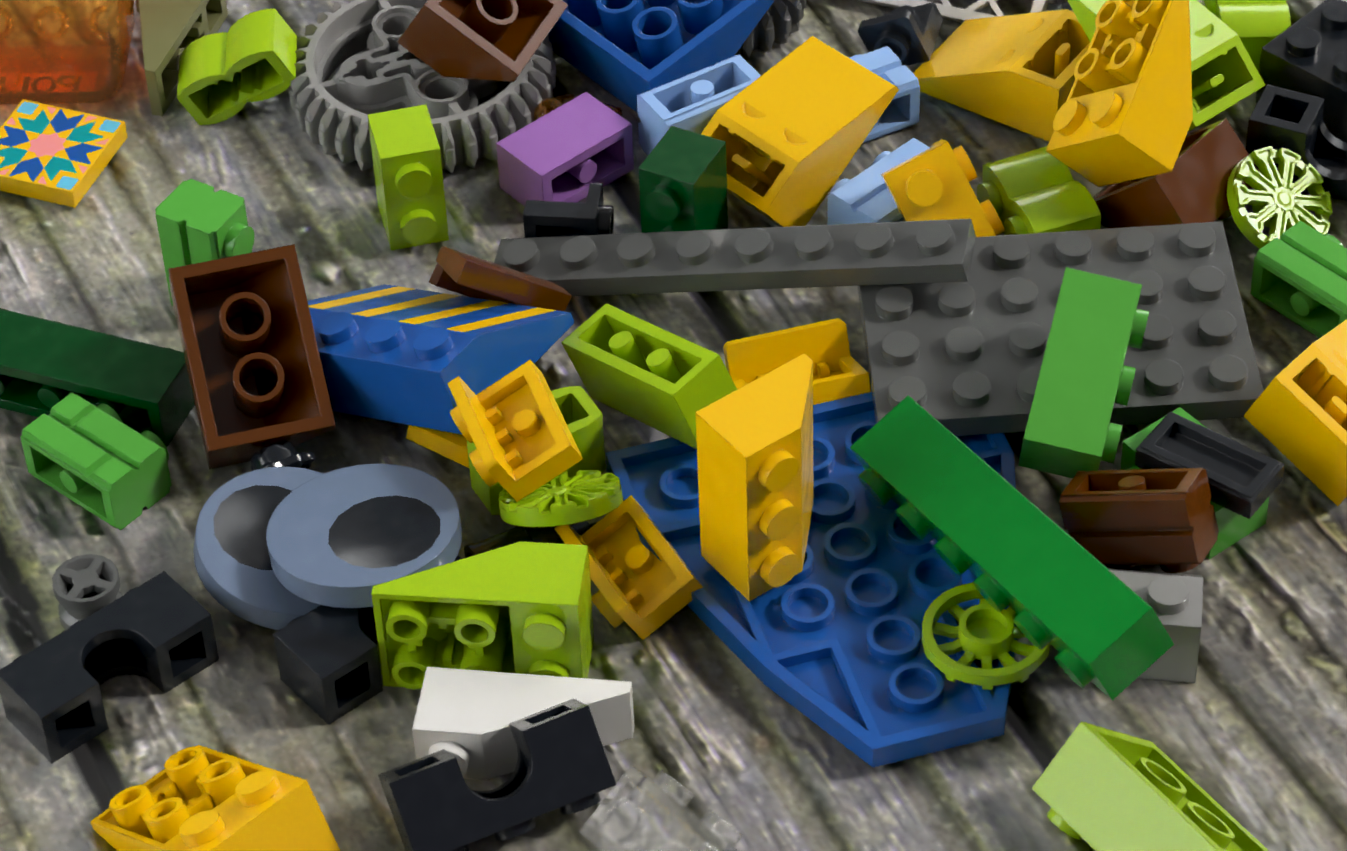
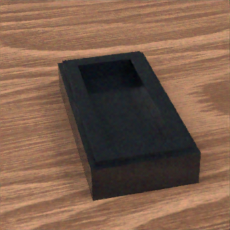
M1169 412L1136 448L1134 464L1141 469H1206L1211 491L1210 501L1248 519L1254 515L1283 481L1285 468L1284 463L1173 412Z

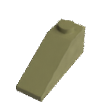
M226 0L135 1L136 10L140 14L144 70L152 115L163 116L177 95L179 59L182 51L193 41L203 36L217 33L228 16Z

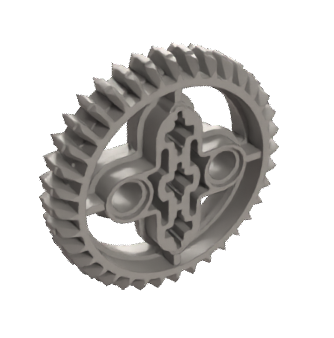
M350 0L348 4L335 2L332 13H319L317 24L305 26V36L297 39L296 63L294 64L296 67V78L291 81V86L288 88L291 108L295 112V118L300 123L301 130L309 134L312 144L322 145L325 155L338 154L342 164L357 161L361 171H364L373 166L367 115L426 104L439 143L442 168L447 169L450 173H453L455 166L461 164L475 168L476 160L481 157L495 160L497 154L496 143L549 112V103L554 97V89L556 87V60L553 55L552 43L549 42V35L543 40L514 82H511L495 97L478 105L477 99L496 93L502 87L503 81L443 77L397 43L427 0ZM364 48L368 49V51L354 55L355 53L361 51ZM341 64L339 72L335 74L334 79L327 81L333 71Z

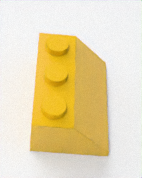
M805 353L696 412L701 556L748 601L755 599L772 588L785 585L795 575L803 571L814 505L813 360Z

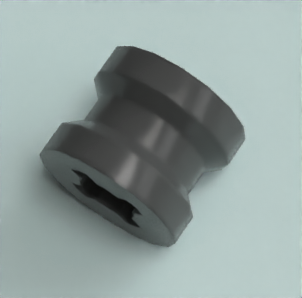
M86 554L66 560L56 569L52 577L54 595L59 602V618L65 630L123 596L119 591L120 578L117 567L111 560L101 555Z

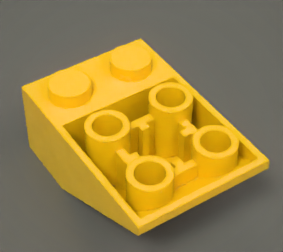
M1108 0L1097 13L1095 19V26L1097 28L1088 50L1081 56L1075 66V81L1066 102L1060 107L1054 117V132L1046 148V152L1097 187L1172 172L1193 120L1189 0Z
M1067 9L965 20L932 53L930 61L923 62L913 74L918 78L920 92L1049 142L1054 132V117L1068 98L1075 81V66L1081 56L1088 50L1090 41L1074 12Z
M811 36L720 107L701 134L726 142L727 192L781 227L806 226L899 89L839 51Z
M1347 319L1313 342L1275 376L1244 414V417L1337 506L1347 498Z
M201 745L188 747L173 754L166 760L164 770L144 784L126 788L116 794L109 802L110 808L90 821L94 831L117 851H340L307 780Z

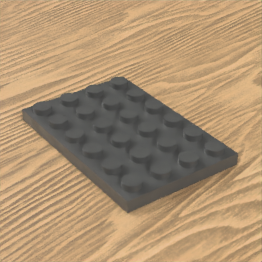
M1223 222L976 237L967 282L857 286L876 423L909 395L955 436L1025 432L1066 267L1142 284L1137 308L1149 311L1141 349L1127 347L1123 365L1135 367L1136 371L1128 404L1125 406L1114 403L1110 419L1111 423L1119 425L1150 424L1179 407L1196 420L1244 417V414L1263 392V387Z

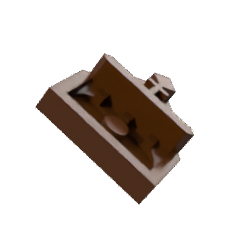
M444 246L441 247L435 260L437 265L429 280V283L437 287L472 298L565 311L572 297L564 288L553 282Z

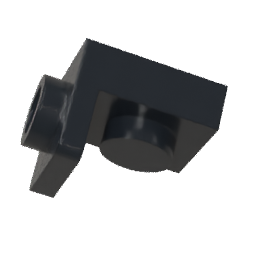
M935 2L915 7L905 5L895 8L883 16L861 21L858 33L868 53L888 46L901 60L902 65L909 66L930 61L943 18Z
M590 183L586 203L526 200L523 213L524 237L613 234L614 207L604 205L603 183Z

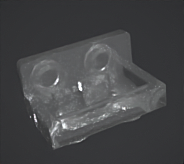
M632 764L579 830L583 836L601 851H741L736 844L743 837L739 830L713 810L709 809L703 818L691 810L687 805L695 795L661 769L657 776L652 779Z

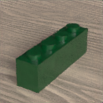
M0 308V408L40 417L42 414L49 415L54 405L70 393H74L95 406L101 403L109 405L116 411L125 425L140 434L145 430L153 432L167 448L195 406L184 352Z

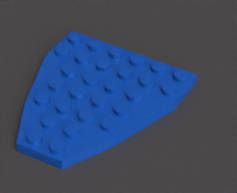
M872 392L813 405L814 505L803 571L795 575L785 585L772 588L751 601H748L701 556L697 449L671 437L605 452L606 471L619 477L623 501L630 495L636 499L701 583L703 588L692 592V601L687 606L764 685L874 768L1004 735L1012 683L995 685L993 690L982 689L981 685H973L959 680L951 682L945 678V673L927 659L924 653L922 622L929 605L945 591L959 585L973 583L977 577L969 569L961 576L956 574L935 551L933 545L938 541L933 536L928 534L923 540L918 539L895 513L899 505L892 499L886 505H881L859 481L857 476L865 469L850 447L876 424ZM1004 433L956 436L1016 488L1014 452ZM636 528L641 543L645 547H647L660 560V558L657 556V554L654 552V550L651 548V546L648 544V542ZM979 599L962 602L958 605L965 611L972 606L978 605ZM948 611L941 614L937 621L951 626H959V622ZM933 634L937 645L953 642L958 639ZM962 650L948 656L958 661L965 652ZM1009 651L1008 653L1015 660L1016 653ZM974 659L970 666L982 668L981 660ZM998 659L992 660V669L1004 667Z

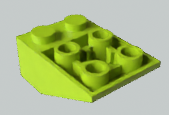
M1067 0L1091 42L1097 28L1095 26L1097 13L1108 0ZM1189 0L1193 120L1188 131L1198 127L1265 86L1238 34L1198 0Z
M520 541L375 585L372 588L371 596L383 686L422 689L427 667L588 679L594 642L588 545Z

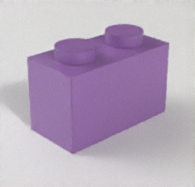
M587 92L496 143L500 189L523 206H525L526 200L579 202L588 196L590 183H603L604 187L634 169L632 124Z

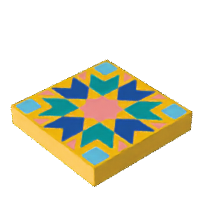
M23 99L0 128V191L75 208L128 138L125 121Z

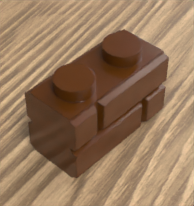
M1206 469L1078 471L1060 494L1059 505L1064 528L1068 529V534L1106 568L1130 570L1136 565H1160L1161 570L1164 572L1182 573L1202 564L1218 540L1219 530L1214 506L1210 504L1211 491Z

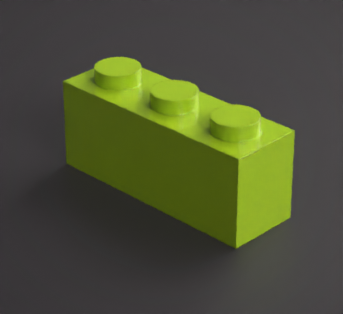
M607 303L561 342L591 398L697 449L696 412L737 390L719 354Z

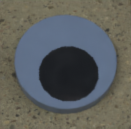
M362 464L327 472L293 490L280 502L272 513L267 526L266 541L273 572L278 581L291 593L319 605L337 608H363L373 606L371 596L373 586L454 562L461 548L462 527L458 504L454 495L436 477L421 470L402 465Z
M298 467L257 469L229 480L208 498L196 524L193 547L194 563L204 587L228 611L251 623L281 630L293 619L303 616L320 606L296 596L278 581L270 562L266 531L271 515L280 502L302 484L324 473Z

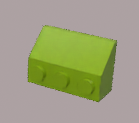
M1082 721L1031 788L1051 807L1047 812V817L1056 827L1075 839L1081 840L1083 838L1095 851H1269L1152 741Z

